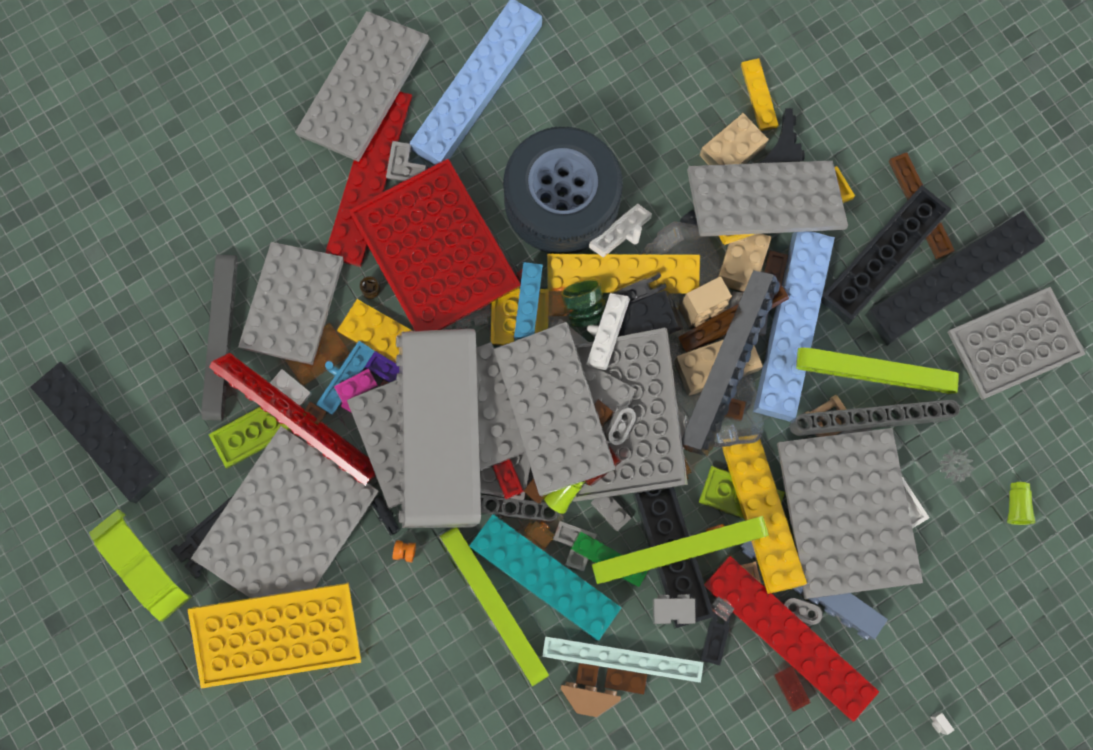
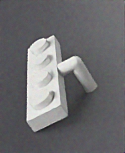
M636 204L615 221L607 231L593 239L589 244V248L604 258L606 254H609L626 239L633 244H638L642 230L641 226L651 219L652 213Z
M610 293L600 325H588L587 330L595 338L587 361L589 367L607 370L630 300L628 296Z

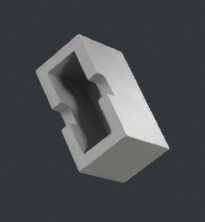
M657 595V599H653V624H671V620H677V624H695V599H690V595H678V599H670L669 595Z

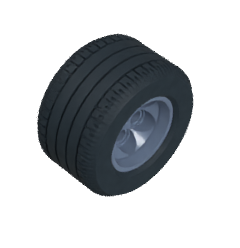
M556 126L530 135L529 138H526L517 146L505 168L503 189L507 218L514 231L522 240L546 253L574 254L575 252L578 253L589 249L590 242L610 228L616 221L619 212L623 178L618 160H616L617 158L612 153V150L607 147V144L597 136L595 137L594 134L588 133V131L583 129ZM564 171L568 173V175L566 177H561L559 173ZM550 180L551 184L544 185L542 181ZM577 181H581L584 183V185L578 187L574 183ZM561 192L566 193L564 197H560L558 195H560ZM546 197L549 198L551 201L549 203H543L541 199ZM580 199L583 203L577 205L574 203V200ZM560 207H563V208H565L567 211H560V210H557V209L560 208Z

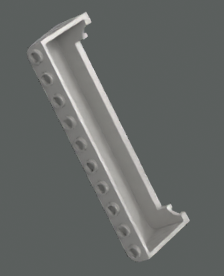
M451 329L400 332L399 336H396V347H399L396 365L399 366L400 373L397 374L396 378L397 385H400V393H397V405H400V412L397 414V423L400 424L397 441L398 444H401V451H398V463H401V471L398 472V482L401 483L398 500L399 503H402V511H399V523H402V528L474 527L480 523L481 519L475 330Z

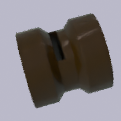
M371 276L361 280L360 290L363 296L367 299L377 298L380 294V286L377 280Z

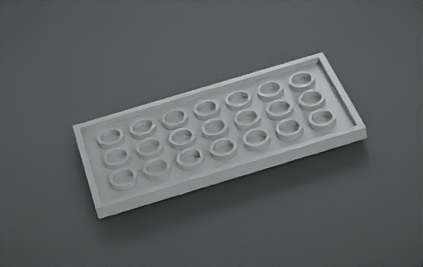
M366 11L295 131L297 136L359 162L428 43L429 36Z
M833 161L689 166L687 169L700 236L846 230L848 227Z
M567 322L494 349L540 496L616 470Z

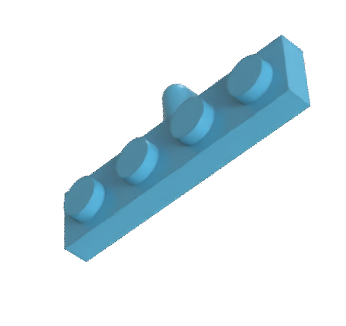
M358 341L340 369L333 366L331 361L326 362V370L335 375V377L316 405L333 416L341 404L334 386L361 373L373 355L374 350Z

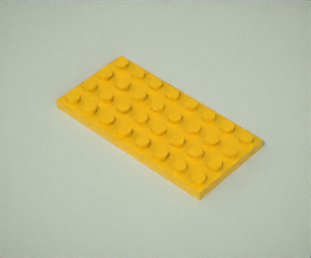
M349 583L188 609L201 688L361 663Z

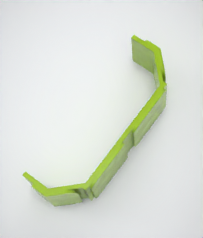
M117 509L89 532L90 537L98 551L144 608L150 611L160 622H163L190 600L192 596L182 591L170 579L126 524L123 518L126 514Z

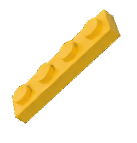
M760 59L742 62L741 68L759 130L765 131L777 128L778 121Z

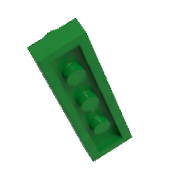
M581 531L570 548L594 563L622 556V554ZM647 571L622 577V579L636 587H640Z

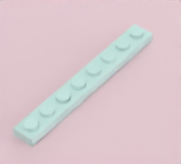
M545 637L542 657L700 683L703 670V662Z

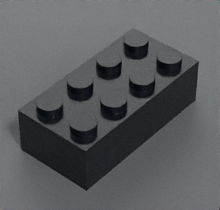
M664 290L628 305L618 337L666 328L669 335L684 329L671 293ZM602 316L595 319L597 326L600 325Z

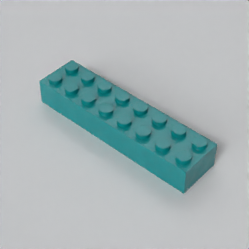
M493 514L469 546L597 641L600 640L622 608Z

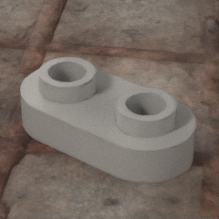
M622 406L616 411L605 434L606 439L610 443L620 445L626 440L636 420L634 410L627 406Z
M788 598L783 603L788 609L791 604H794L796 609L791 612L802 622L815 625L822 619L821 609L814 604L796 598ZM813 610L815 615L809 618L808 612Z

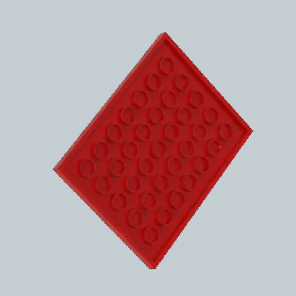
M449 159L348 210L415 331L442 330L521 286Z

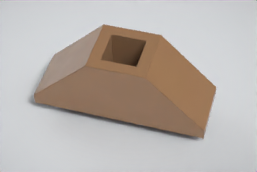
M566 682L565 685L560 687L576 713L598 717L621 699V696H616L617 691L605 689V693L597 692L596 687L585 686V689L577 688L578 684Z

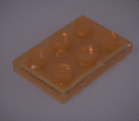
M328 323L324 326L313 365L288 359L285 360L301 385L304 386L327 371L325 367L326 362L331 361L333 366L346 359L350 352L332 325Z

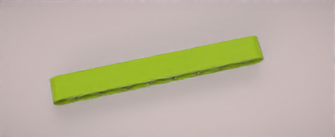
M813 348L797 349L796 369L939 393H958L959 373Z
M761 516L592 564L597 584H601L769 536L764 517Z
M452 527L441 534V540L532 687L549 676L548 672L459 529Z

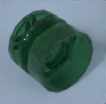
M584 280L564 288L561 296L564 306L568 308L567 316H569L570 325L586 327L601 321L606 302L602 299L603 292L599 281Z

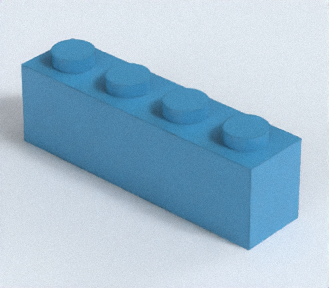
M523 263L514 341L535 334L543 264Z

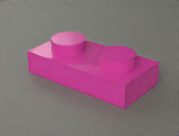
M367 369L334 386L343 404L348 399L356 397L378 385L370 370Z

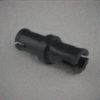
M382 496L375 498L371 504L379 515V521L383 522L390 536L395 535L401 529L392 516V510L388 509Z

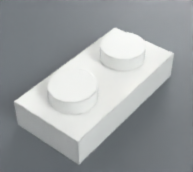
M282 369L270 382L300 406L312 395L310 391Z

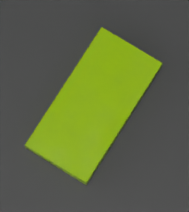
M259 407L208 435L225 468L228 469L265 449L280 426L291 433L293 432L285 424L279 423L273 415Z
M711 466L698 503L744 519L730 472ZM777 489L780 501L782 503L785 492Z

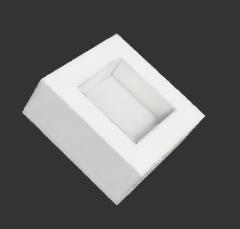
M936 712L930 716L933 720L932 725L938 733L948 735L954 731L943 713Z

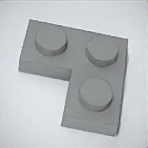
M392 141L386 175L387 179L404 182L425 171L427 166L409 163L411 145Z
M560 521L553 540L572 546L580 531L593 539L596 538L597 534ZM570 550L565 565L584 572L588 559Z

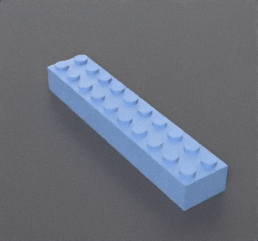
M509 0L410 141L412 152L433 165L451 158L542 27L541 15L516 0Z
M813 231L794 232L792 234L782 286L789 299L776 306L753 412L789 422L796 418L806 371L796 369L797 349L811 348L835 237Z

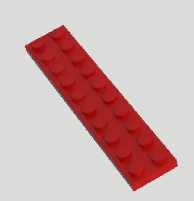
M399 91L359 162L353 161L325 251L327 254L342 256L344 258L343 263L362 267L368 246L348 210L384 192L388 180L386 175L392 141L399 142L412 101V94Z
M228 353L211 362L209 368L217 376L224 378L231 387L244 393L247 399L260 405L263 411L273 415L279 423L285 424L295 435L305 439L309 446L318 449L325 458L338 464L341 470L350 473L357 482L366 485L376 476L369 457L324 423L319 422L318 425L313 423L317 421L316 417L309 412H305L304 408L234 355Z
M728 556L704 583L706 589L851 721L854 722L880 692L772 593L768 594L766 588L731 556Z

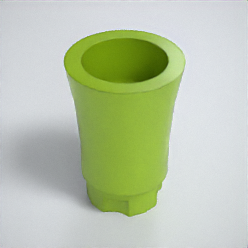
M585 481L549 493L544 500L554 511L564 514Z
M1015 482L1010 484L1007 523L1014 525L1036 523L1030 483Z

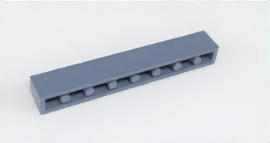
M752 542L742 543L740 546L743 549L742 553L750 559L753 557L757 559ZM802 586L792 588L800 594L803 592ZM851 593L808 599L815 605L821 604L825 607L824 611L833 617L835 615L842 619L840 622L850 629L851 627L855 628L858 631L857 634L865 640H868V638L870 640L875 639L888 620Z

